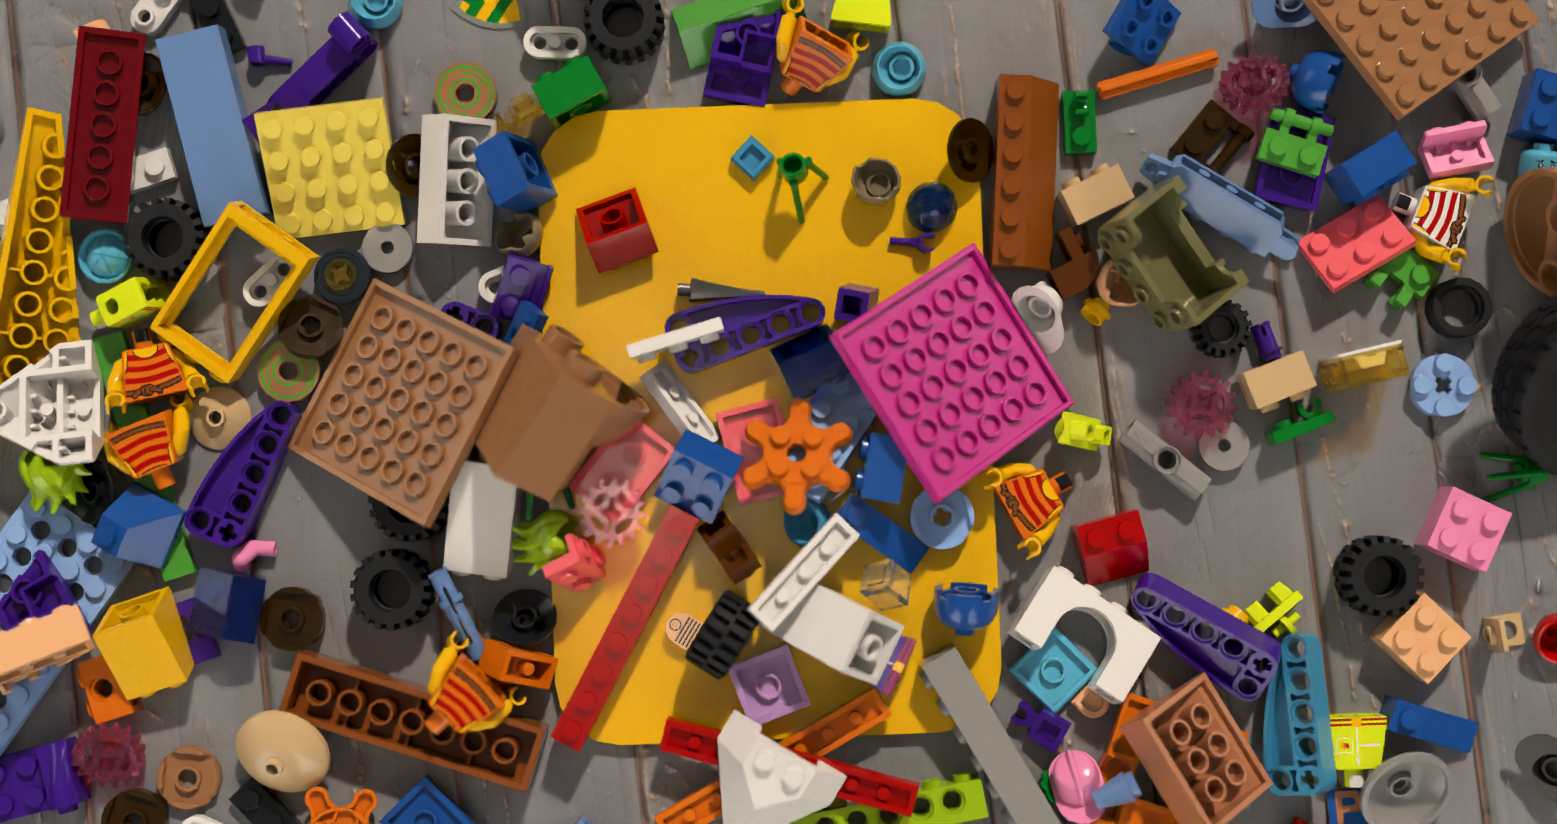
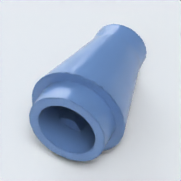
M1121 771L1100 788L1091 792L1099 810L1136 802V798L1143 795L1132 771L1125 774Z

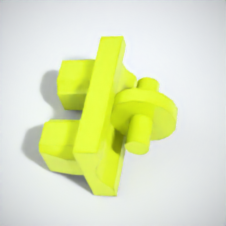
M1063 411L1062 418L1055 425L1054 434L1059 444L1097 451L1098 445H1110L1112 427L1101 425L1102 420Z
M1278 581L1265 592L1276 605L1270 612H1267L1257 600L1243 611L1248 616L1249 623L1262 632L1277 622L1278 625L1271 630V633L1276 638H1279L1284 632L1288 635L1298 634L1294 624L1301 619V616L1296 611L1292 612L1288 617H1285L1284 614L1304 597L1297 590L1292 592L1287 586Z

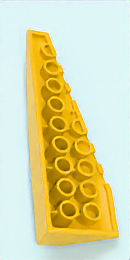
M31 107L26 109L0 240V385L30 363L35 365L49 355V350L58 343L81 341L78 321L79 310L76 298L77 287L73 241L70 229L71 219L59 216L65 163L62 114Z

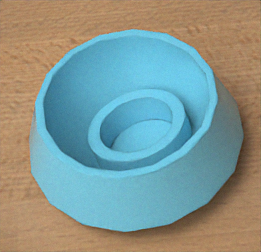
M348 0L350 14L363 27L369 29L386 28L394 23L402 13L403 0Z
M892 42L883 46L875 55L872 63V76L876 85L884 93L895 97L907 96L915 92L923 84L926 76V61L922 53L914 45L906 42Z
M100 229L93 231L83 239L78 250L77 259L81 271L87 278L96 283L109 284L120 280L128 273L132 266L133 258L128 257L125 252L130 247L123 243V234L112 229Z

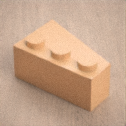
M77 604L73 606H59L47 616L39 619L37 617L26 619L18 624L19 627L6 632L0 630V692L6 695L13 691L12 684L28 677L29 681H33L40 677L39 670L52 664L60 667L95 648L83 614Z

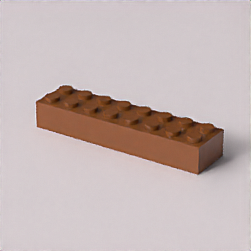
M309 649L297 652L279 711L297 715L315 727L526 792L532 784L550 726L549 724L510 712L495 728L477 732L467 730L465 733L460 734L449 724L439 735H436L425 724V720L435 712L428 703L431 694L427 686Z

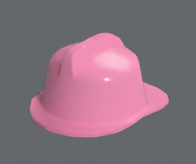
M1066 750V752L1059 754L1051 762L1048 770L1054 799L1060 813L1068 821L1076 824H1089L1098 820L1105 811V808L1101 810L1097 808L1091 795L1092 791L1104 785L1100 768L1095 759L1088 753L1079 750Z

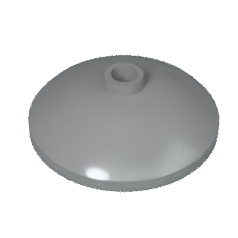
M1409 752L1396 755L1378 765L1365 780L1359 795L1360 811L1368 824H1430L1442 814L1450 803L1454 792V777L1447 764L1433 754Z

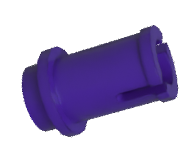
M1269 320L1262 322L1260 325L1256 324L1250 327V331H1252L1260 351L1258 357L1262 358L1264 363L1282 357L1281 350L1283 348L1282 346L1278 347Z

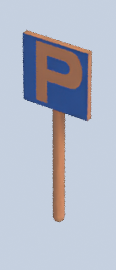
M1361 788L1338 789L1326 792L1329 824H1368L1359 807Z

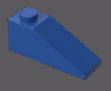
M854 493L849 494L837 511V514L860 535L859 538L910 574L929 549L924 543Z
M1384 695L1379 713L1387 716V730L1467 753L1471 752L1478 727V722L1388 695Z

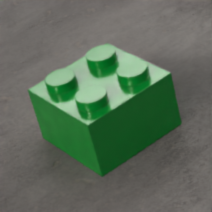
M580 55L570 58L563 64L564 68L555 73L548 71L541 74L535 79L536 83L531 85L555 129L561 127L574 116L594 112L612 102L603 81L588 55L582 58Z

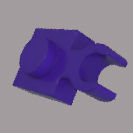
M1021 701L1018 707L1025 710L1027 716L1020 717L1013 713L1011 720L1018 725L1030 727L1031 729L1027 737L1055 753L1072 723L1046 707H1043L1040 714H1038L1029 703Z

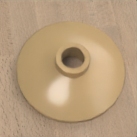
M229 387L209 388V392L204 390L193 400V407L190 411V431L202 445L211 449H225L233 438L252 420L250 405L241 393ZM215 412H219L221 415V420L217 424L212 421V415Z

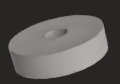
M398 224L384 227L373 226L364 236L362 253L373 269L385 274H394L404 270L411 263L415 253V244L410 233ZM392 243L393 251L386 254L384 252L385 244Z
M1220 420L1206 425L1201 430L1197 438L1196 449L1200 460L1207 467L1217 471H1229L1239 467L1246 460L1250 450V442L1247 433L1240 425L1229 420ZM1221 440H1225L1228 444V448L1224 452L1218 448V443Z

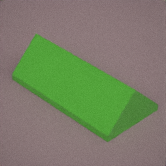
M699 0L671 9L690 70L710 64L717 26L727 23H739L744 19L752 17L756 19L773 15L777 11H784L786 15V11L782 7V0ZM798 0L789 1L792 9L796 8ZM803 8L800 12L796 13L795 18L798 19L800 15L807 18L805 9Z

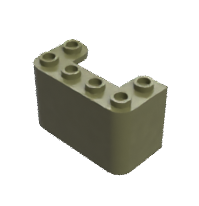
M1179 175L1152 185L1098 228L1097 231L1099 245L1108 252L1115 263L1118 273L1127 280L1133 289L1135 298L1148 311L1153 325L1157 329L1166 332H1174L1199 325L1250 282L1242 269L1231 272L1223 267L1226 264L1224 258L1218 260L1212 258L1181 210L1188 204L1185 200L1180 201V195L1187 189V186Z

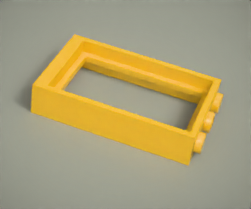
M242 200L229 202L149 328L157 333V338L160 341L168 342L170 346H175L184 352L183 356L188 361L200 364L209 370V375L216 381L227 384L237 381L242 377L278 322L281 311L291 302L320 256ZM237 226L293 267L231 362H228L174 322Z

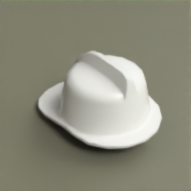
M1040 281L1035 286L1019 287L1013 293L1011 302L1043 353H1054L1061 347L1064 340V328L1061 319L1063 302L1061 296L1056 290L1047 286L1045 281Z

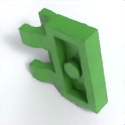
M1409 249L1370 272L1362 281V284L1372 291L1375 287L1379 288L1388 276L1400 286L1386 303L1396 311L1400 307L1404 308L1413 296L1417 300L1422 298L1441 273L1413 250Z

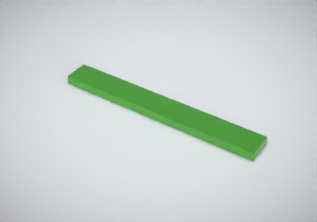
M124 330L91 339L94 342L106 391L107 381L114 362L122 359L123 351L131 350L126 331ZM147 403L131 407L126 406L127 411L123 414L120 406L112 407L118 429L151 416ZM151 473L137 479L133 478L134 482L141 483L178 506L172 485L158 490ZM184 523L181 526L165 568L160 569L164 582L198 572Z

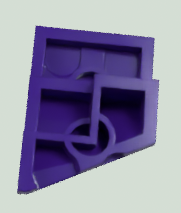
M777 11L773 15L756 19L755 17L744 19L739 23H727L717 26L703 97L737 105H755L765 108L776 58V35L781 16L785 15L784 11Z
M39 549L34 553L33 557L35 559L25 573L18 575L12 583L10 591L0 600V621L5 632L19 627L18 624L26 619L33 617L39 619L47 616L59 606H73L77 604L92 637L94 633L72 591L45 551Z

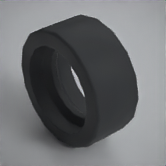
M1457 277L1439 283L1430 291L1425 301V316L1428 324L1436 333L1446 338L1460 339L1477 334L1488 324L1492 315V301L1489 292L1481 283L1471 278ZM1463 290L1473 298L1475 316L1468 325L1462 327L1452 326L1443 318L1441 301L1449 291Z

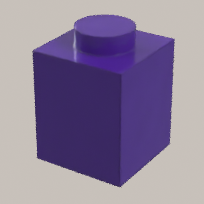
M853 283L840 286L838 288L834 319L852 322L877 305L880 289Z

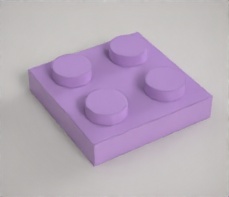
M788 644L733 664L728 671L746 717L760 725L811 705Z

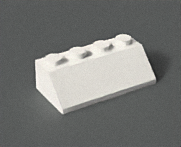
M444 113L422 115L417 243L491 247L493 202L488 195L489 187L487 182L476 168V157L472 149L496 135L497 120Z

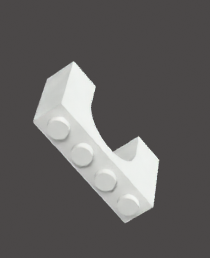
M1062 566L1048 568L1007 633L1034 651L1042 648L1060 617L1067 611H1082L1092 615L1099 621L1105 631L1107 650L1104 659L1087 687L1113 705L1123 703L1161 637L1155 634L1145 621H1136L1127 615L1128 610L1116 602L1109 603L1100 597L1101 592L1089 584L1082 585L1073 579L1075 575L1070 570Z

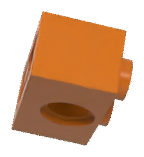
M486 639L478 668L485 674L500 681L549 690L559 659L536 648L518 647L506 642Z
M103 655L77 663L79 669L77 671V679L83 689L85 688L88 698L86 704L89 716L95 720L96 725L144 709L140 697L127 701ZM105 679L112 684L113 690L111 695H107L103 690Z

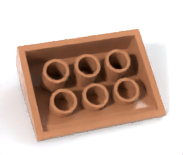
M1205 672L1200 673L1147 706L1120 726V729L1178 824H1227L1273 785L1270 777Z

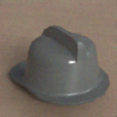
M1547 734L1527 736L1517 745L1515 762L1533 787L1544 798L1557 802V738Z

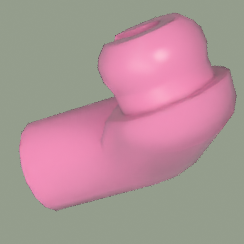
M248 540L233 553L231 558L235 571L243 573L250 569L251 561L257 556L276 557L278 543L277 541Z

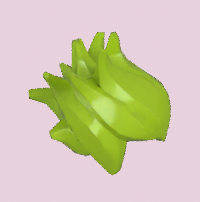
M24 450L19 458V474L31 492L30 506L34 507L33 511L37 512L44 502L49 500L50 514L54 515L65 497L76 506L75 492L89 493V490L83 484L82 476L92 475V473L83 466V463L60 466L39 454Z
M557 509L542 513L532 523L519 521L522 528L513 526L511 530L523 538H512V543L514 544L512 549L526 550V552L515 557L513 562L533 563L528 572V576H532L536 571L541 570L542 566L570 553L565 536L570 533L576 536L573 527L583 526V522Z

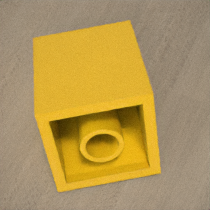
M169 586L111 605L92 635L127 701L137 697L142 699L148 698L158 690L167 687L174 689L182 686L188 681L195 665Z

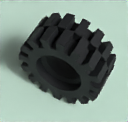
M1227 300L1199 325L1189 328V332L1193 333V336L1190 338L1192 342L1197 343L1196 348L1199 351L1203 350L1206 356L1221 358L1236 354L1241 351L1242 347L1247 345L1248 341L1246 340L1252 334V331H1249L1252 322L1251 320L1248 321L1246 317L1249 315L1246 310L1242 311L1240 309L1242 306L1239 303L1233 304L1232 300ZM1215 317H1224L1232 325V333L1225 341L1214 339L1209 332L1210 322Z

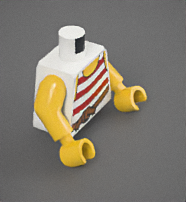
M1482 175L1476 181L1473 178H1445L1430 181L1427 185L1416 189L1413 197L1400 192L1395 195L1391 204V210L1406 215L1402 224L1415 238L1416 243L1413 248L1420 257L1441 264L1448 262L1451 270L1455 272L1462 270V266L1459 263L1453 262V260L1458 257L1468 260L1465 250L1457 248L1477 197L1472 193L1477 191L1482 197H1491L1493 195L1491 190H1481L1484 183H1496L1491 176Z

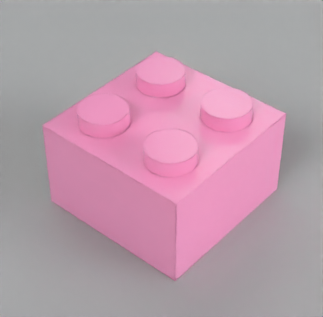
M1440 486L1414 544L1472 571L1487 572L1512 513L1454 486Z

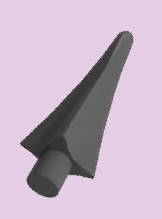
M695 278L690 280V284L678 283L677 296H690L689 302L765 295V292L760 290L736 288Z

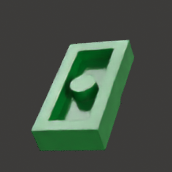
M1095 90L1063 91L1061 95L1064 155H1095L1097 153Z
M1318 397L1310 398L1313 405L1311 412H1306L1302 403L1295 404L1296 414L1304 419L1291 423L1290 418L1272 424L1273 430L1264 434L1268 445H1278L1336 421L1332 410L1321 412L1322 403Z

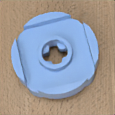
M1447 353L1423 358L1413 367L1409 375L1410 390L1408 391L1412 403L1422 413L1430 416L1447 417L1460 413L1470 404L1473 394L1477 390V381L1473 378V373L1469 366L1460 358ZM1437 378L1447 380V392H1436L1435 389L1438 385L1435 380Z
M958 489L936 504L932 502L927 492L923 490L912 502L909 514L910 525L915 536L925 545L937 549H950L961 544L970 533L975 517L970 500ZM938 508H942L944 512H949L951 518L946 519L947 525L941 526L939 522L933 521V516L937 515L936 510Z

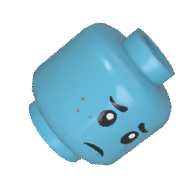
M1534 142L1533 148L1522 150L1519 157L1517 178L1532 169L1545 166L1557 167V151L1553 150L1554 144Z

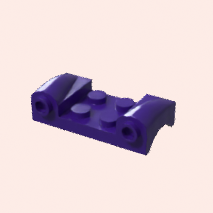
M76 736L0 756V823L46 810L58 809L59 815L79 809L78 803L91 798L90 791L84 784L78 767Z

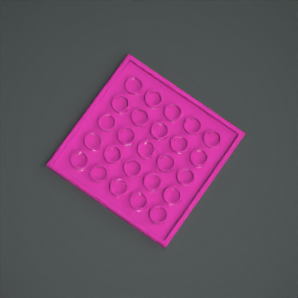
M975 243L968 245L829 336V339L934 504L942 501L1075 404Z

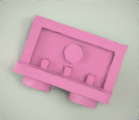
M1485 120L1476 122L1466 121L1459 125L1445 128L1435 127L1423 133L1417 152L1429 180L1492 168L1495 161L1484 138L1488 127Z

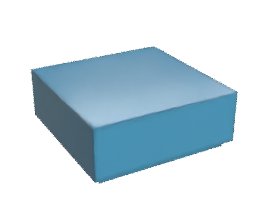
M751 135L730 158V161L750 179L755 181L775 159V156Z

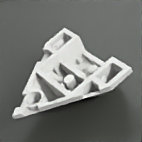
M92 340L58 343L49 350V355L35 365L30 363L0 385V436L60 466L94 462L104 444V382L94 342Z
M734 709L717 738L723 824H789L832 803L847 778L845 774L821 760H818L816 765H813L762 735L760 733L762 725Z

